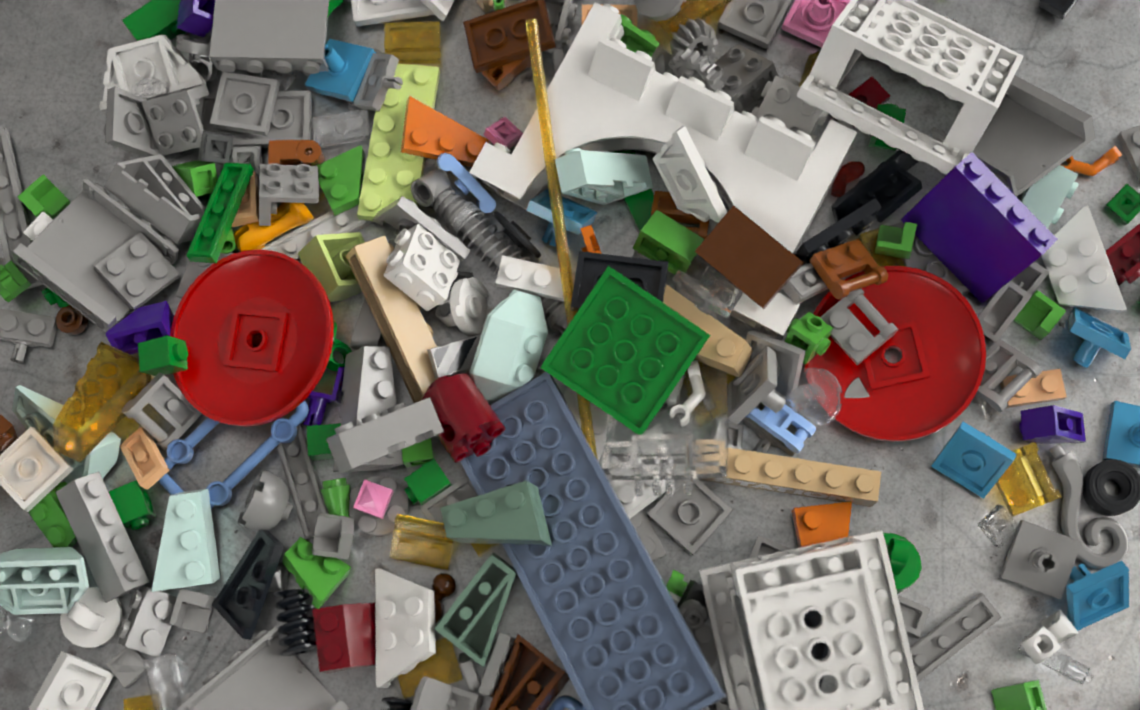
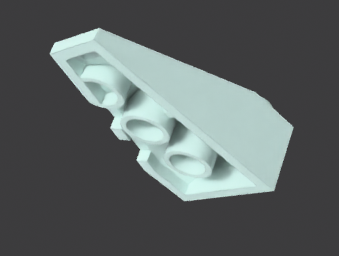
M21 385L15 387L12 411L26 430L31 426L34 427L74 469L64 478V481L69 484L75 479L96 472H100L103 479L117 462L121 439L105 425Z

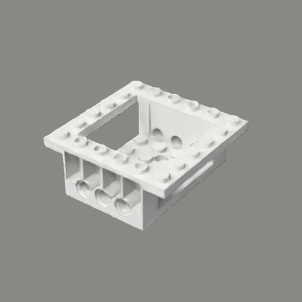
M850 0L833 23L809 76L801 85L796 97L804 100L806 104L812 107H818L830 113L837 120H843L857 127L862 133L871 134L883 140L888 146L898 148L910 154L915 160L934 166L941 173L947 175L968 154L974 151L996 113L1024 56L911 0ZM861 53L869 59H877L889 65L895 72L905 73L916 79L923 86L932 87L944 93L951 100L964 103L943 143L837 90Z
M883 530L699 569L730 710H759L734 595H737L742 602L766 710H924ZM810 610H817L821 614V622L815 628H809L804 624V615ZM818 642L826 643L829 648L828 655L822 660H816L811 655L813 645ZM826 674L833 675L836 679L835 688L829 692L821 691L818 686L819 679Z

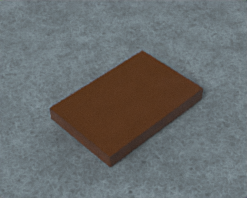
M526 0L463 22L476 73L556 48L545 0Z
M734 205L695 250L699 256L763 309L767 307L803 264L798 257Z

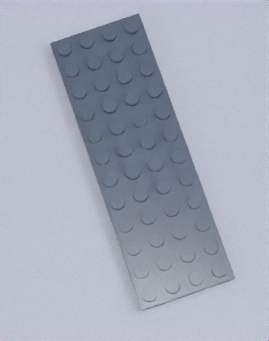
M545 372L491 404L490 406L505 426V431L489 443L491 449L480 457H476L475 454L463 459L461 463L478 496L526 480L538 487L552 546L538 544L514 545L502 543L585 709L703 710L725 698L723 690L552 375Z

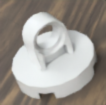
M472 277L455 282L450 291V298L442 306H437L435 314L444 325L448 327L457 325L465 335L474 336L482 333L487 315L493 310V307H487L485 297L490 295L486 287L477 278Z
M88 587L79 602L76 601L68 613H61L60 625L64 636L72 644L87 649L111 643L117 636L118 629L124 620L120 600L116 598L105 603L99 587Z

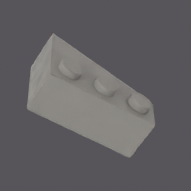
M162 154L116 163L104 185L108 191L176 244L193 240L206 209Z
M430 397L407 407L404 402L387 409L389 414L381 417L378 412L361 419L363 424L356 427L350 422L335 428L336 435L326 440L339 473L354 469L444 432Z

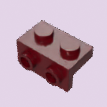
M1140 223L1106 250L1118 286L1125 281L1131 284L1140 277Z

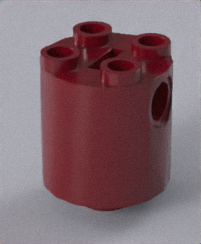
M456 374L450 377L443 376L436 379L430 384L421 399L422 401L430 397L444 431L436 436L455 463L473 454L476 457L484 455L491 449L489 443L505 431V426L468 374Z

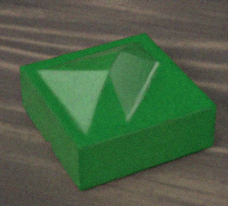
M1126 183L1106 206L1128 224L1140 212V194Z

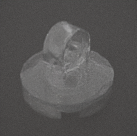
M815 367L801 369L798 387L787 397L786 403L795 413L800 414L814 426L826 425L834 420L841 410L840 393H842V388L837 378L826 369Z

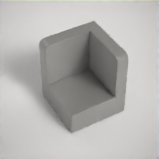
M319 513L313 535L312 554L349 559L354 536V518Z
M180 588L169 624L191 631L206 633L214 609L212 604L216 598Z

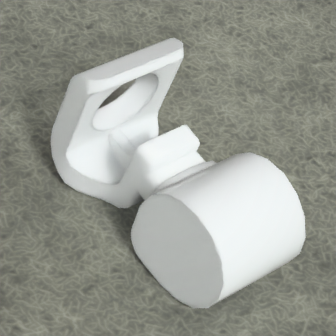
M1061 609L1041 621L1042 627L1020 642L1022 648L1035 664L1041 663L1061 648L1058 643H1062L1079 633Z

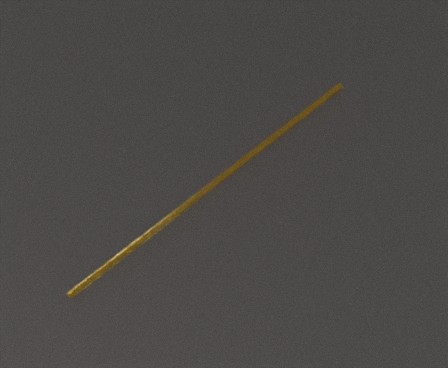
M528 19L525 22L568 327L577 313L571 311L570 307L574 284L560 182L555 164L556 154L537 19ZM576 393L581 430L598 460L590 401Z

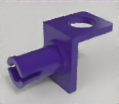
M343 367L338 368L332 395L312 391L307 397L310 399L308 405L309 412L303 425H322L327 403L335 402L341 404L343 396Z

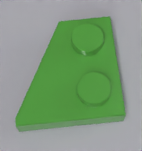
M361 145L317 165L318 182L335 216L359 205L360 186L363 183L362 162L365 158Z
M302 537L289 548L282 560L287 570L295 576L300 588H306L312 595V604L317 609H320L351 570V566L338 558L313 555L312 543Z

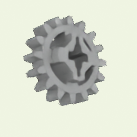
M689 48L684 51L680 50L668 63L670 69L667 72L678 79L680 76L687 79L694 77L705 84V88L713 92L716 90L723 91L722 88L725 86V83L719 80L722 77V73L715 71L714 69L717 65L715 63H708V56H700L698 50H695L693 53Z

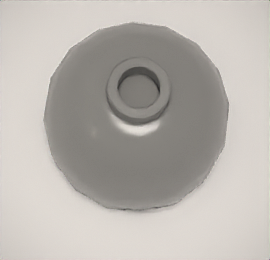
M262 469L261 474H258L245 500V508L247 509L245 513H240L237 524L254 531H259L260 529L268 531L274 528L280 520L286 521L293 504L288 503L290 492L283 479L272 472Z

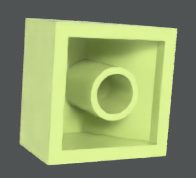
M361 232L316 235L298 252L302 264L320 281L330 302L343 301L362 292L346 258L347 253L354 246L365 243Z

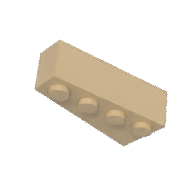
M666 284L663 303L711 335L694 360L741 378L753 352L748 342Z

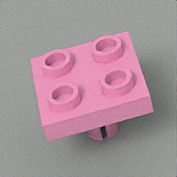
M795 0L781 29L822 48L833 23L850 0Z

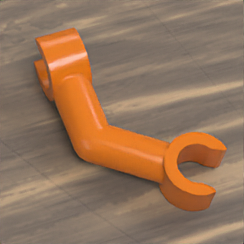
M1115 146L1092 164L1074 160L1073 156L1066 160L1068 166L1063 167L1073 172L1094 176L1118 161L1119 157L1123 154Z

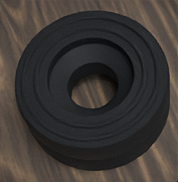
M1116 459L1102 461L1089 469L1085 474L1083 497L1094 511L1102 515H1121L1133 509L1140 501V475L1133 466L1124 461ZM1107 480H1114L1118 483L1120 492L1117 496L1109 495L1106 492L1105 482Z

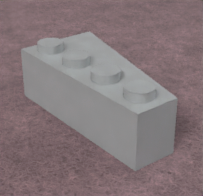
M364 346L346 354L342 385L344 402L343 406H340L339 418H342L341 426L352 422L353 426L356 427L363 424L362 418L377 412L380 417L389 414L388 408L397 405L390 347ZM402 450L346 472L387 470L404 464ZM334 461L333 472H339Z

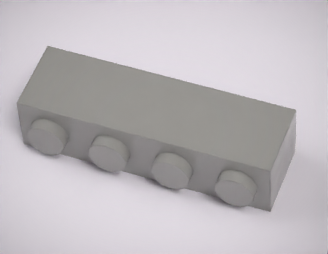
M100 472L75 479L56 492L57 497L105 603L129 594L149 583Z

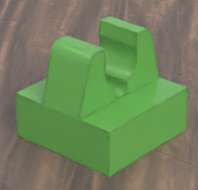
M13 261L0 265V295L9 303L32 285Z

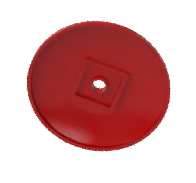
M270 250L242 251L224 257L217 261V263L212 264L189 286L174 315L170 335L171 337L186 341L188 349V370L173 373L182 394L195 409L210 419L224 424L244 427L257 426L272 422L290 413L310 395L320 381L327 367L333 346V314L330 301L320 281L299 261L285 254ZM257 333H261L262 342L258 347L254 348L252 345L253 337Z
M883 266L888 273L887 282L880 285L871 284L861 289L864 291L863 296L889 324L893 323L899 330L859 365H856L834 339L829 336L828 340L831 341V344L822 356L817 354L804 366L809 385L815 397L825 411L838 423L868 438L891 442L909 441L940 431L966 410L976 395L984 375L986 342L981 323L967 299L950 283L921 269L907 266ZM861 271L857 274L848 277L847 279H845V281L864 275L866 273L864 271ZM829 292L818 304L813 314L821 317L841 299H836ZM855 303L848 308L874 337L880 333L879 329ZM894 348L899 350L902 354V359L897 363L888 362L884 356L888 349ZM859 377L870 397L845 398L848 386Z

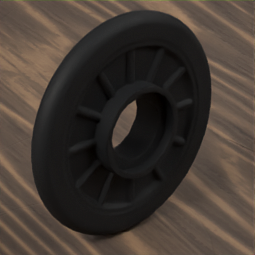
M498 211L493 213L495 219L505 228L503 232L521 249L525 247L536 258L541 257L539 250L530 242L532 238L514 221L510 223Z

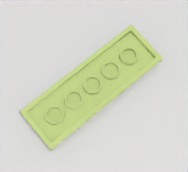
M398 63L394 77H400L403 85H400L401 89L398 90L389 88L380 111H375L357 211L359 220L372 221L378 211L401 196L412 200L418 206V203L412 196L411 185L415 180L423 176L426 158L401 152L406 103L409 96L434 109L440 77L439 67Z

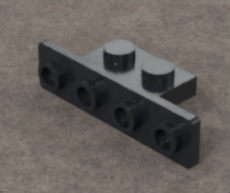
M899 149L832 204L831 208L835 222H838L875 198L882 206L876 215L877 221L879 223L884 221L923 188L921 180L907 172L919 161Z

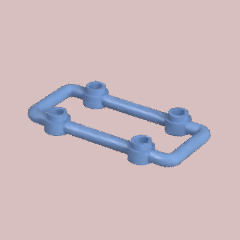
M305 400L296 407L297 411L288 419L280 418L276 420L271 427L272 435L223 482L214 481L207 486L211 509L214 506H224L229 503L232 497V489L280 443H290L295 439L297 426L305 420L309 412L308 404ZM208 417L185 440L176 439L172 441L167 447V457L164 459L169 470L176 464L188 463L194 454L193 447L220 422ZM168 472L158 480L170 495L184 492L168 475Z

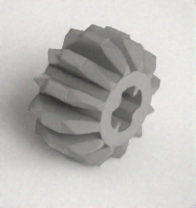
M688 18L686 25L679 24V30L671 33L674 39L668 44L672 49V56L674 57L680 50L684 51L687 48L692 53L698 50L702 57L714 54L713 47L718 44L715 30L704 20Z

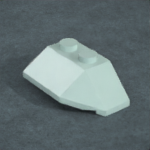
M513 290L508 298L500 302L487 315L469 373L490 405L532 381L548 335L542 301L539 296Z
M72 547L14 549L0 553V607L14 615L68 613L76 601L79 602L89 587L84 557Z

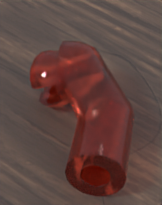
M851 161L842 165L832 184L831 195L837 198L843 196L847 184L865 173V165L861 161Z

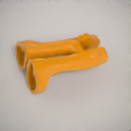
M282 202L277 207V215L271 214V226H259V222L245 224L234 232L235 243L240 252L262 250L268 242L297 226L309 223L315 218L304 203Z

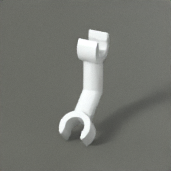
M694 360L687 369L693 393L682 405H675L670 410L671 419L677 413L685 414V417L680 421L681 427L686 426L690 422V413L705 397L698 360Z

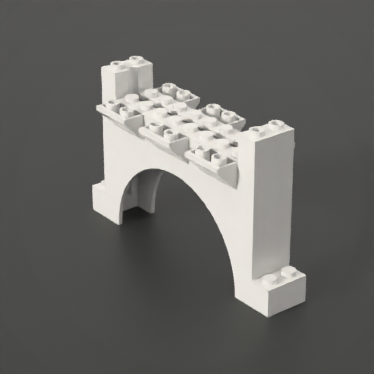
M595 2L512 155L510 154L511 150L497 142L493 146L486 142L469 172L483 188L527 210L530 200L537 196L558 175L555 159L565 156L566 151L580 148L582 150L600 152L639 150L658 153L662 146L672 138V134L681 126H685L699 155L704 160L705 168L711 180L715 183L717 192L723 198L729 210L734 205L795 255L847 158L858 132L853 130L854 127L843 120L836 122L830 119L815 147L816 143L811 141L812 137L800 130L793 132L785 128V124L775 117L770 116L767 119L761 116L757 122L758 119L751 113L735 111L734 102L731 101L732 98L728 94L720 90L713 92L705 88V84L697 78L689 77L687 79L680 76L678 79L668 72H664L663 75L656 72L651 56L639 50L634 53L626 49V45L620 41L624 30L621 25V15L618 14L619 11L609 4L604 3L602 6ZM738 288L730 306L731 312L729 316L782 341L787 328L798 311L800 303L796 305L786 292L781 289L767 307L763 309Z

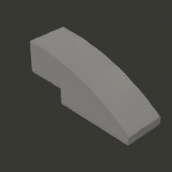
M1034 262L998 290L978 316L984 335L996 343L1049 274V271Z

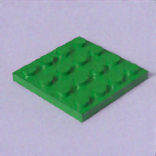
M608 266L540 368L633 432L642 436L711 335Z

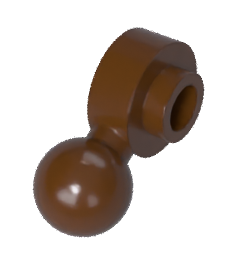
M69 305L58 311L56 325L59 330L68 335H78L86 329L88 318ZM72 315L71 321L67 323V318Z
M447 573L438 574L432 581V590L435 592V624L444 615V604L441 600L452 595L456 588L455 579Z

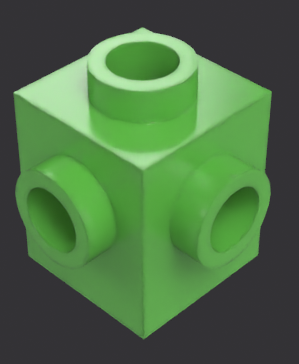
M808 312L801 319L795 318L787 328L786 332L788 335L784 342L806 350L803 364L806 365L817 354L822 356L831 344L828 338L833 327L825 323L820 317Z

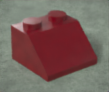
M375 602L342 604L312 609L319 672L333 673L376 666Z

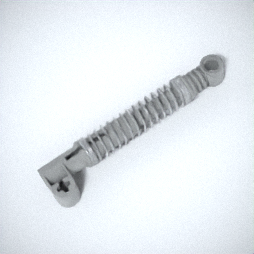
M434 169L412 183L411 193L415 201L421 206L433 208L444 219L446 228L454 236L464 233L461 241L464 243L468 239L471 240L467 248L471 249L476 245L477 248L474 251V255H478L481 252L484 253L480 262L490 258L491 260L487 264V268H491L495 264L497 265L494 275L498 274L502 255L525 261L528 259L530 261V257H523V250L516 251L517 245L510 244V238H503V231L497 232V225H490L491 220L489 218L484 219V212H480V209L475 204L466 202L464 199H461L459 194H456L455 190H451L449 177L442 170ZM481 214L482 217H481V220L479 221V220L477 219V217H478V215ZM488 221L487 227H485L482 224V222ZM492 227H495V230H494L493 233H492L491 231H489L488 229H490V228H492ZM501 233V238L498 239L495 235ZM508 240V243L505 246L502 242ZM512 246L515 247L513 252H511L508 248ZM521 253L520 257L517 258L515 256L516 254ZM541 297L546 325L553 332L563 334L577 312L571 311V303Z

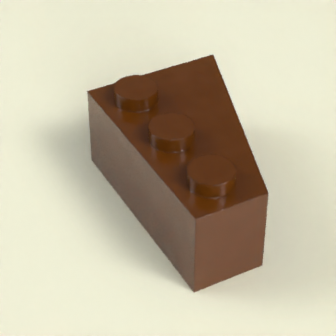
M517 634L514 642L515 646L509 661L505 665L502 680L498 690L495 691L489 710H546L570 678L564 670Z

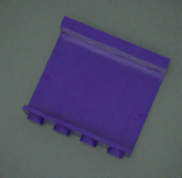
M973 152L957 164L900 219L904 224L905 222L917 224L915 235L981 303L1039 259L1058 240Z

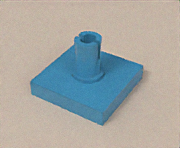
M329 39L327 44H325L324 55L329 67L328 71L310 74L304 86L311 92L353 102L371 57L376 52L372 48Z
M549 189L544 190L531 199L526 210L549 221L542 241L548 243L551 240L549 244L551 246H559L564 229L577 235L581 234L580 228L593 224L598 213Z
M1076 307L1073 308L1068 317L1069 331L1084 338V341L1073 357L1075 362L1088 368L1100 348L1126 359L1131 351L1129 335L1126 332Z
M1119 401L1111 403L1102 460H1121L1133 467L1140 468V406Z
M962 422L937 455L931 467L984 499L1012 464L1016 453L994 441L990 436H986L985 433Z
M1122 560L1092 574L1084 564L1078 565L1081 572L1076 566L1072 568L1069 578L1074 582L1066 585L1067 614L1069 621L1077 631L1129 607V568Z

